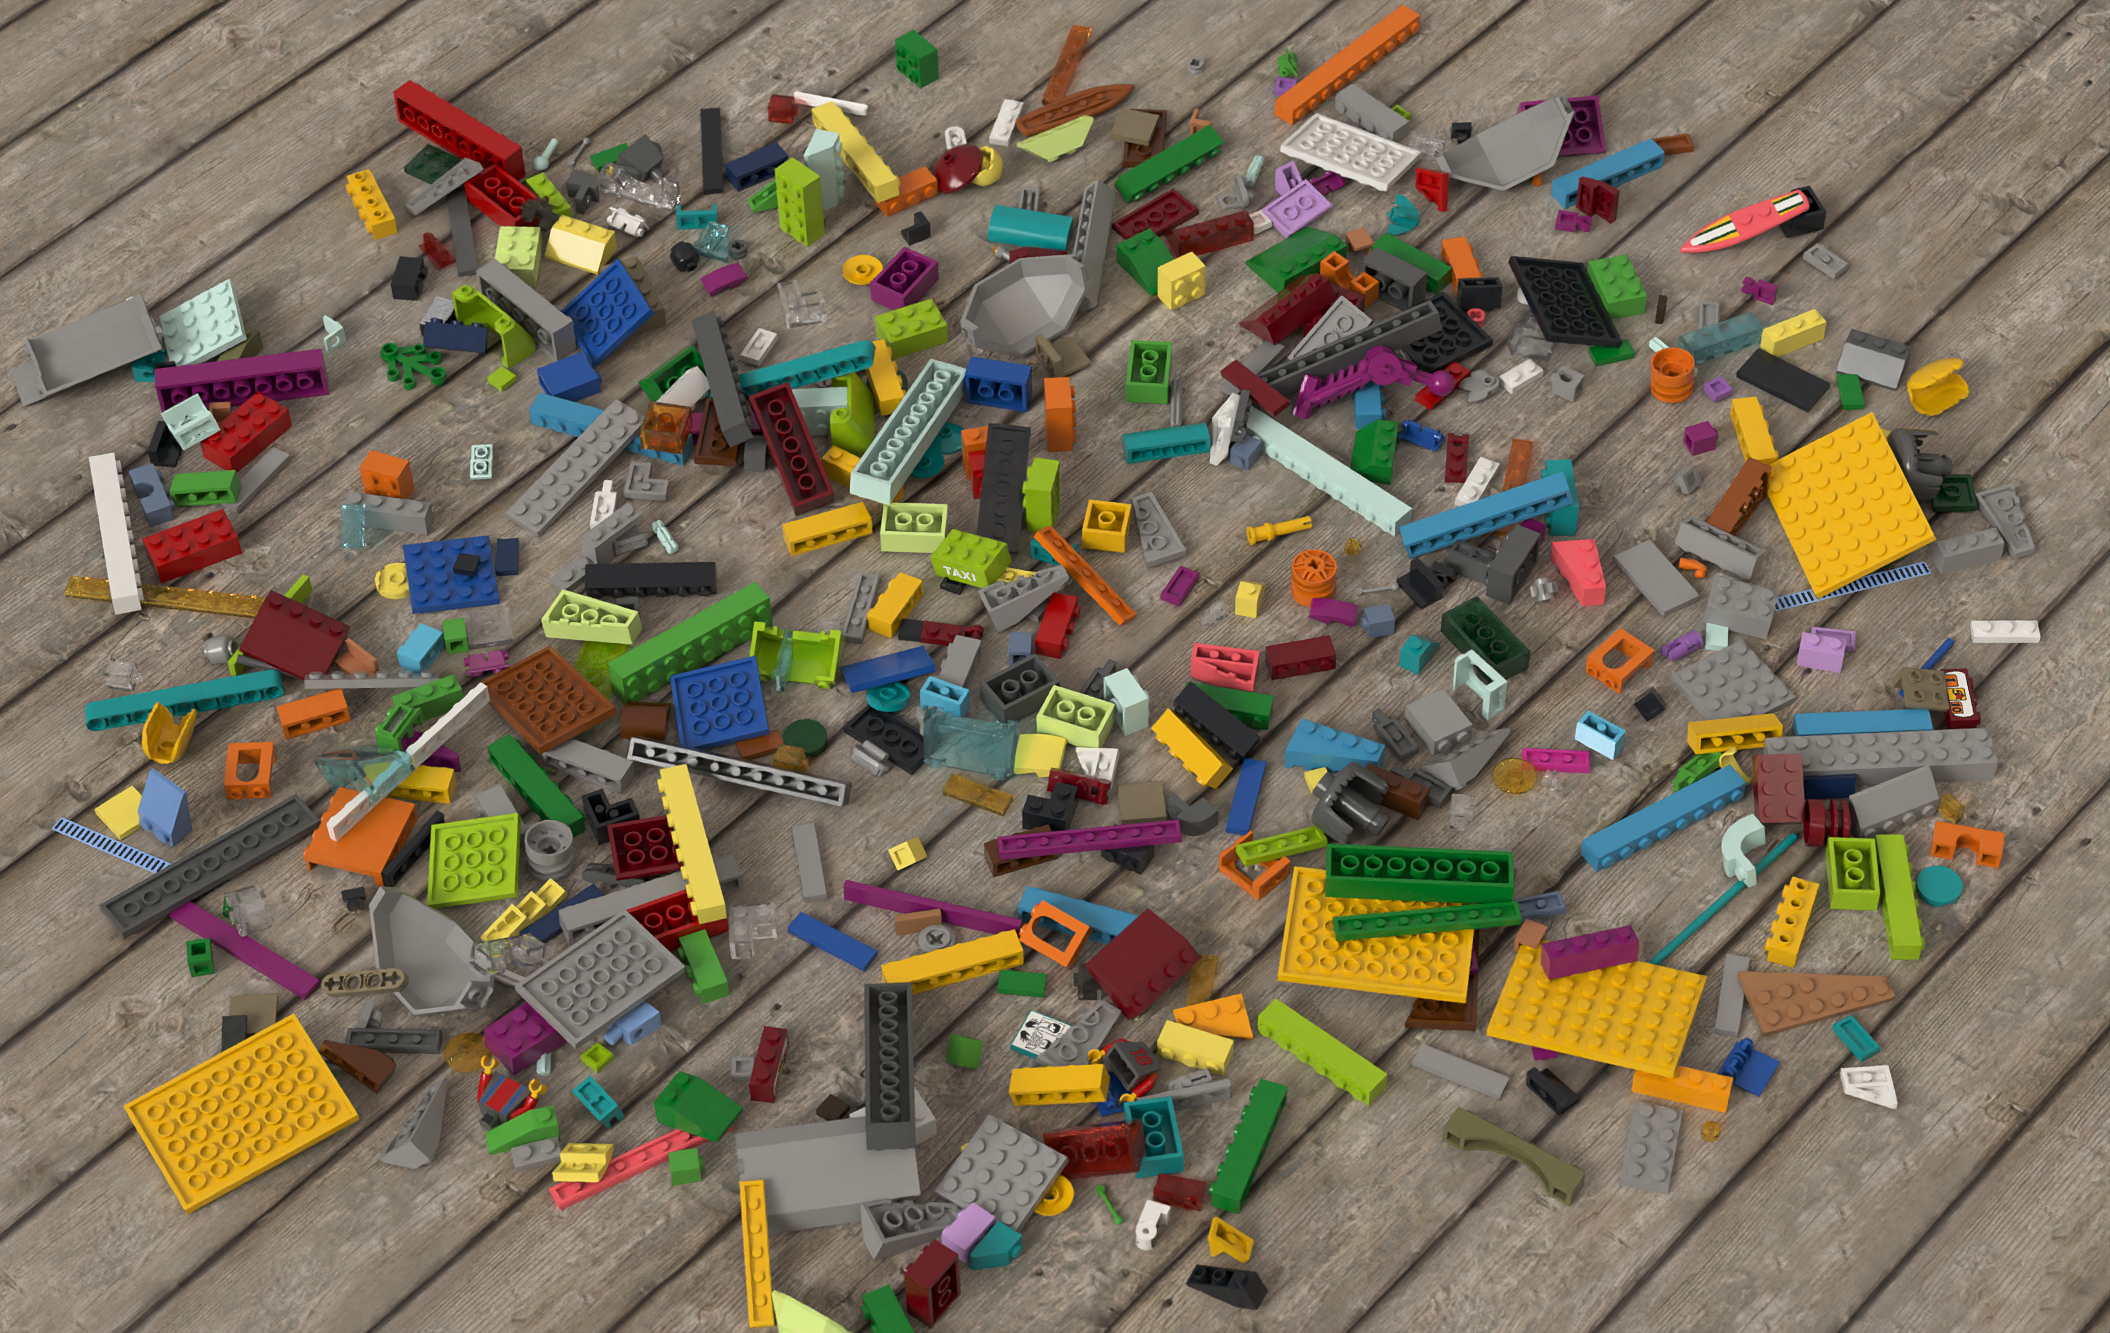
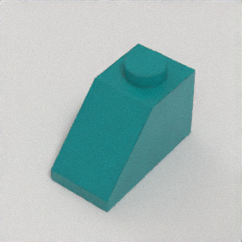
M1410 635L1400 649L1399 666L1419 675L1440 646V643L1423 635Z
M998 1221L969 1254L970 1268L972 1270L1008 1266L1013 1259L1019 1258L1023 1252L1022 1235Z

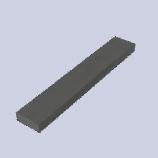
M465 187L457 188L446 194L458 275L459 277L477 275L478 265Z

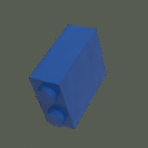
M583 352L537 369L539 384L547 395L577 402L601 392V376L598 371H594L590 358L586 359Z

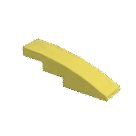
M550 878L536 894L531 891L516 907L512 904L480 938L495 952H498L518 939L520 931L551 912L568 893Z

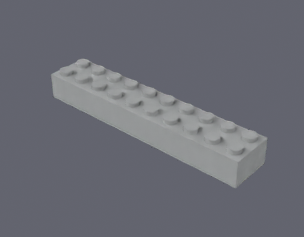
M1989 728L1765 738L1762 755L1802 754L1803 776L1855 774V786L1878 785L1926 765L1931 769L1934 782L1994 780L1998 764Z

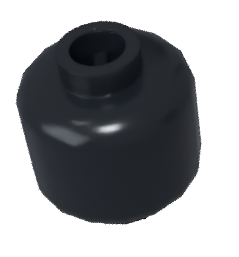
M678 242L671 248L670 259L677 270L691 272L697 268L700 257L691 243Z

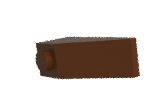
M324 1040L319 1051L320 1054L376 1094L393 1075L397 1066L389 1055L382 1054L378 1050Z

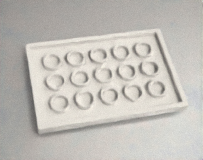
M1318 113L1314 114L1281 144L1280 152L1287 154L1289 157H1296L1308 164L1320 166L1324 170L1336 172L1343 177L1352 178L1361 184H1368L1381 191H1387L1421 158V151Z

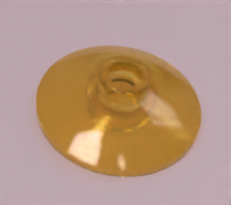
M1506 758L1498 762L1493 768L1492 780L1496 787L1505 793L1514 795L1524 794L1536 785L1537 771L1531 763L1524 759Z
M472 1032L455 1036L449 1041L444 1051L445 1061L448 1066L461 1073H471L483 1068L481 1065L482 1057L485 1055L489 1056L490 1060L492 1052L485 1046V1037Z

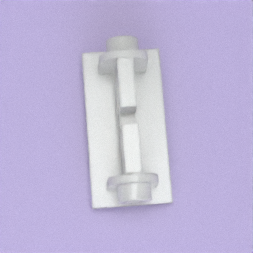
M610 207V210L613 212L612 216L607 218V223L610 227L622 231L624 226L627 225L624 232L634 237H642L644 229L649 230L643 217L629 215L622 208L617 210Z

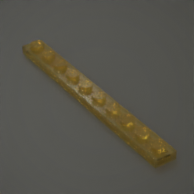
M70 576L64 590L65 597L112 602L109 580ZM151 584L138 586V588H142L144 600L140 601L141 606L255 619L266 598Z

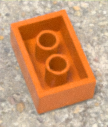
M1069 377L1044 378L1047 451H1073V442H1077L1076 430H1072V428H1076V415H1072V413H1076V401L1071 400V398H1075L1074 385H1070Z

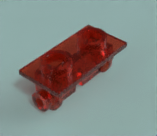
M426 232L423 235V244L419 245V248L438 269L456 262V259L432 233Z

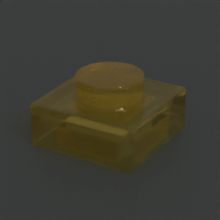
M1947 793L1941 799L1939 812L1944 818L1949 819L1953 824H1957L1962 820L1965 806L1950 793Z

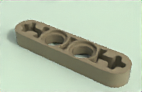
M398 968L334 973L324 977L321 988L323 992L331 997L400 992L408 986L409 977ZM379 976L380 983L373 988L371 981L374 977ZM398 976L401 977V979L398 980L396 984L392 981L387 980V978L390 980H396ZM358 978L359 985L355 989H350V982ZM334 981L340 984L330 989V985H334Z

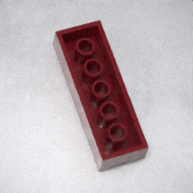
M789 382L749 396L751 408L795 516L835 502L834 491Z

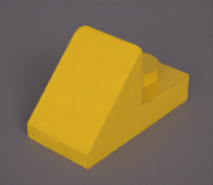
M1217 1216L1213 1218L1208 1235L1211 1256L1214 1257L1225 1252L1241 1263L1249 1261L1254 1240Z

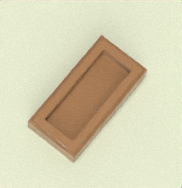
M940 909L894 916L896 936L919 933L930 925H942Z

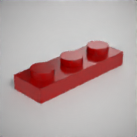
M1457 362L1451 363L1444 369V371L1451 373L1454 377L1455 383L1451 393L1463 379L1470 377V370ZM1426 385L1415 395V401L1433 410L1448 395L1437 396Z

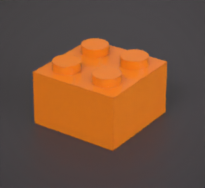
M371 450L359 467L365 494L409 499L415 490L409 460Z

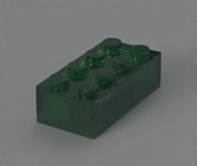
M1478 596L1442 614L1440 631L1461 654L1473 650L1505 680L1529 668L1530 650ZM1473 664L1476 670L1489 683L1493 682V680L1485 672H1483L1478 666Z

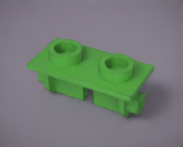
M1286 47V53L1278 58V73L1282 77H1287L1294 73L1297 77V69L1299 68L1297 64L1298 58L1293 51L1290 52Z

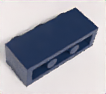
M776 142L726 163V177L737 192L775 177V169L789 160V156Z
M431 318V322L425 321L423 346L486 354L489 329L484 328V324L472 323V326H465L462 321L452 320L451 324L443 323V319Z

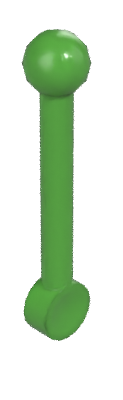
M1097 1185L1096 1194L1102 1196L1114 1217V1223L1121 1225L1123 1218L1118 1216L1105 1194V1186Z

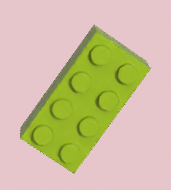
M792 157L775 169L779 226L783 232L790 234L796 241L808 247L825 235L821 178L817 173Z

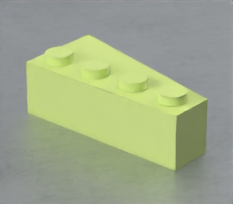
M563 589L541 619L545 636L549 638L633 644L642 631L638 611Z

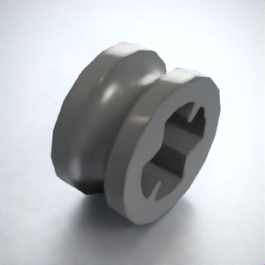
M737 239L730 242L729 253L732 258L742 259L746 257L748 251L745 241Z

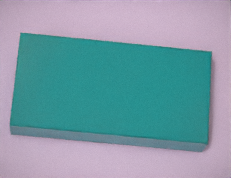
M1853 1015L1833 1024L1832 1030L1860 1062L1880 1053L1881 1047Z

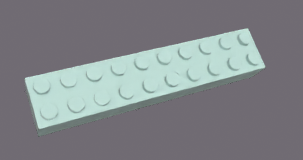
M934 359L929 360L851 472L850 494L890 505L966 393V368Z

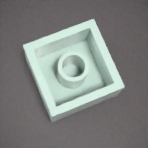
M1127 668L1104 677V701L1115 704V723L1124 736L1148 727L1150 697L1148 692L1140 687L1137 677L1132 675Z

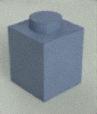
M1246 434L1243 444L1236 442L1231 447L1230 463L1249 471L1261 456L1262 441Z
M1390 604L1364 608V615L1360 618L1362 630H1366L1368 638L1394 634L1395 618Z
M1010 632L1009 666L1032 655V632Z

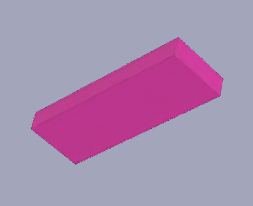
M1522 748V770L1590 773V751Z

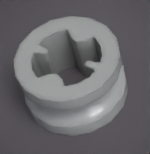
M1198 56L1189 58L1187 60L1188 72L1192 74L1202 73L1204 71V60Z

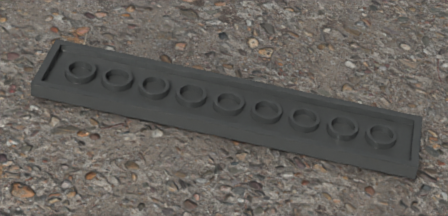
M295 794L100 904V910L125 939L318 829L321 822L299 796Z

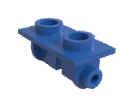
M1410 419L1403 421L1401 426L1403 430L1398 436L1400 439L1437 452L1445 440V437L1439 430L1426 426L1423 429L1421 424L1415 423Z

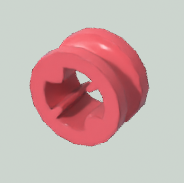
M1473 308L1467 312V315L1480 327L1484 325L1485 313L1483 310Z

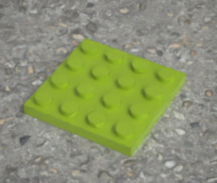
M519 813L431 825L428 906L437 909L518 897L521 816Z

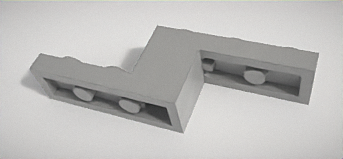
M626 503L581 536L583 555L551 578L552 584L561 591L563 589L571 592L585 581V564H609L613 561L612 542L643 519V513L630 503Z

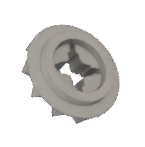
M940 924L930 925L920 932L918 944L925 954L936 949L954 946L955 935L947 926ZM933 939L936 940V941H938L939 939H941V944H939V943L933 944Z

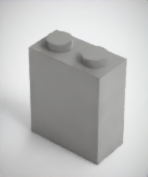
M1444 689L1406 705L1405 721L1433 756L1446 752L1450 748L1471 739L1472 723Z

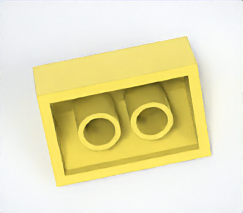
M561 215L551 229L545 258L598 275L600 273L599 267L605 266L617 250L615 231Z

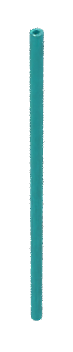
M1794 833L1789 834L1754 866L1756 877L1797 841L1798 838ZM1738 880L1647 963L1659 965L1747 885L1743 881Z

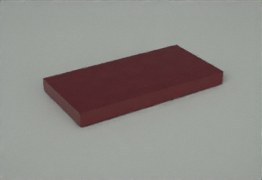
M1173 188L1112 223V229L1125 240L1149 228L1158 237H1161L1199 215V209Z

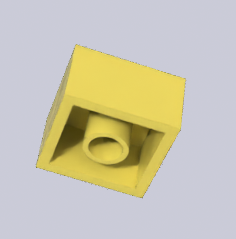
M1189 252L1158 267V297L1171 311L1205 295L1206 266L1193 252Z

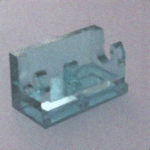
M340 504L341 547H366L364 504Z

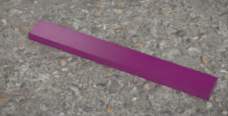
M1178 819L997 837L999 858L1003 860L1182 842V834Z
M845 880L843 885L844 900L904 914L940 909L943 923L991 934L1015 929L1018 939L1021 937L1019 936L1022 928L1021 919L850 880Z
M188 902L167 914L168 917L202 938H210L212 944L304 1000L321 985L320 980L192 902Z

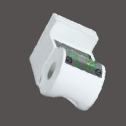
M1147 1199L1135 1231L1136 1245L1140 1249L1151 1250L1156 1246L1157 1232L1160 1225H1168L1171 1218L1170 1206Z

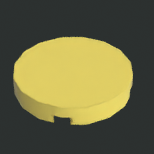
M405 563L388 564L384 566L385 569L377 572L375 584L381 596L388 599H401L410 595Z

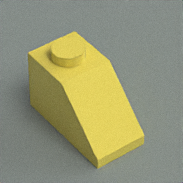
M1249 580L1240 581L1235 600V614L1257 618L1266 584Z

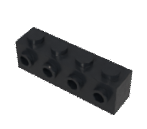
M1191 681L1173 701L1174 711L1180 717H1187L1191 720V725L1196 730L1207 733L1210 741L1217 746L1222 745L1227 749L1226 753L1234 760L1239 759L1243 762L1244 758L1259 743V735Z

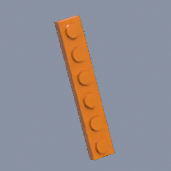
M1051 525L1036 532L1034 538L1058 563L1063 565L1069 575L1091 595L1115 622L1122 626L1134 620L1137 615L1134 610Z

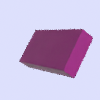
M1180 566L1160 594V599L1180 607L1199 580L1200 573Z

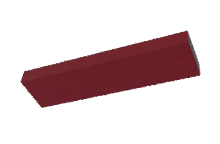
M1238 360L1233 361L1220 371L1221 376L1240 391L1242 389L1250 391L1249 398L1273 417L1290 406L1288 399Z

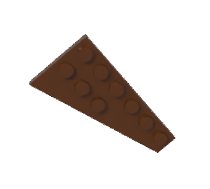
M1479 929L1475 930L1473 935L1477 966L1479 960ZM1478 974L1469 975L1466 1003L1417 998L1413 1004L1410 1016L1406 1019L1405 1028L1476 1031Z

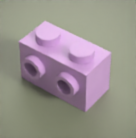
M1802 632L1796 665L1840 673L1847 640Z
M972 1202L967 1208H963L959 1212L957 1219L952 1225L945 1227L941 1235L942 1244L958 1253L959 1260L966 1264L969 1261V1254L996 1224V1217Z

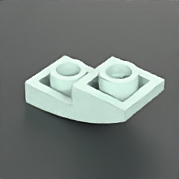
M493 444L471 445L470 479H492Z

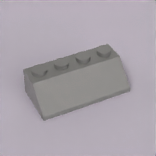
M1926 765L1850 795L1848 805L1851 814V835L1854 838L1873 839L1876 835L1892 832L1898 827L1910 825L1918 819L1930 817L1936 813L1939 796L1930 767Z

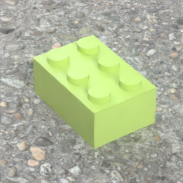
M500 226L495 254L496 260L501 264H505L512 273L519 275L522 281L527 285L530 284L532 287H536L543 247L541 228Z
M892 502L890 505L884 504L880 532L881 551L934 553L948 534V504Z
M1053 685L1036 716L1037 734L1066 738L1068 744L1078 747L1102 748L1116 721L1115 704Z

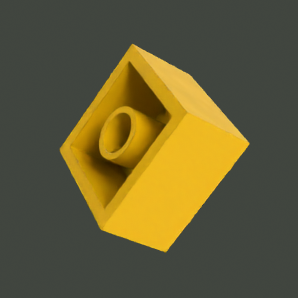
M1089 499L1082 528V548L1125 553L1131 526V504Z

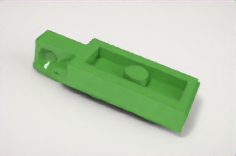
M1723 753L1697 754L1678 769L1679 773L1672 780L1673 791L1677 792L1708 776L1720 766L1719 758Z

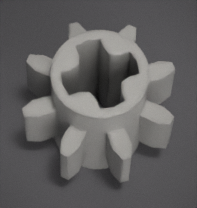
M1550 577L1534 580L1535 586L1530 587L1531 596H1537L1538 601L1554 598L1553 592L1558 591L1556 581L1551 582Z

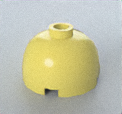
M988 146L979 148L983 154V165L978 175L972 181L977 186L986 187L996 183L1001 178L1004 165L1001 156Z

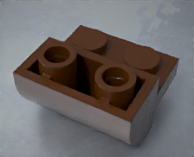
M627 701L626 704H623L621 739L631 740V737L643 736L665 741L668 733L671 703Z

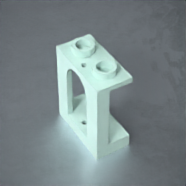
M198 393L161 413L167 427L183 451L220 431L212 413L206 409Z
M1473 650L1459 655L1455 660L1453 689L1456 690L1462 685L1467 684L1483 699L1482 716L1489 720L1505 709L1507 681ZM1473 664L1485 672L1493 682L1486 686L1474 673Z

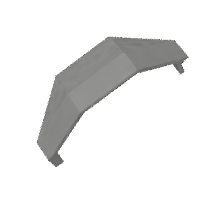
M1564 92L1467 139L1438 155L1435 159L1441 171L1449 173L1450 178L1505 191L1555 165L1574 110Z
M1078 254L1019 258L973 286L960 322L963 338L976 348L1022 358L1035 350V336L1043 334L1047 340L1051 341L1068 330L1093 278L1086 274V268L1079 262Z
M380 886L369 904L376 970L398 968L409 977L408 986L403 991L393 993L414 1015L431 1016L482 1009L493 992L496 962L457 921L396 887ZM399 976L396 980H390L387 978L388 981H392L395 984L398 980L401 979V977Z

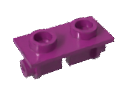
M1328 171L1324 176L1320 178L1314 177L1309 182L1325 196L1329 194L1326 187H1329L1330 191L1334 192L1344 187L1346 179L1336 172Z
M503 649L487 652L488 661H484L483 653L468 655L467 658H464L465 667H470V670H466V674L471 673V677L484 675V671L493 670V673L501 672L506 667H510V664H505L504 661L509 659L508 652L503 651Z

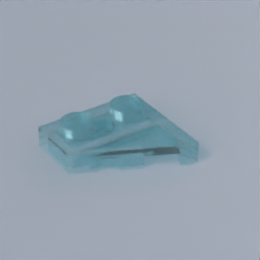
M710 221L693 244L698 254L728 263V226Z
M784 630L781 650L777 656L778 666L773 670L772 680L776 681V690L785 691L793 661V631Z

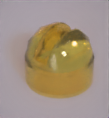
M1350 537L1345 544L1344 552L1349 555H1358L1361 552L1358 548H1362L1361 542L1356 538Z
M1706 1121L1701 1127V1137L1707 1142L1717 1141L1720 1137V1126L1715 1121ZM1709 1128H1713V1134L1709 1133Z

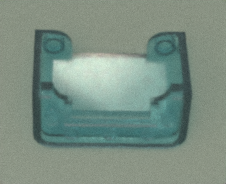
M933 706L924 714V762L928 763L930 768H941L943 766L992 775V778L996 780H1006V777L1013 775L1020 722L1008 720L1007 724L999 723L997 720L987 722L955 716L949 711L944 714V708Z
M370 744L324 753L314 760L317 768L335 794L339 787L345 788L349 783L353 782L359 792L366 790L370 796L368 797L370 802L375 803L415 770L412 764L413 759L406 751L402 752Z

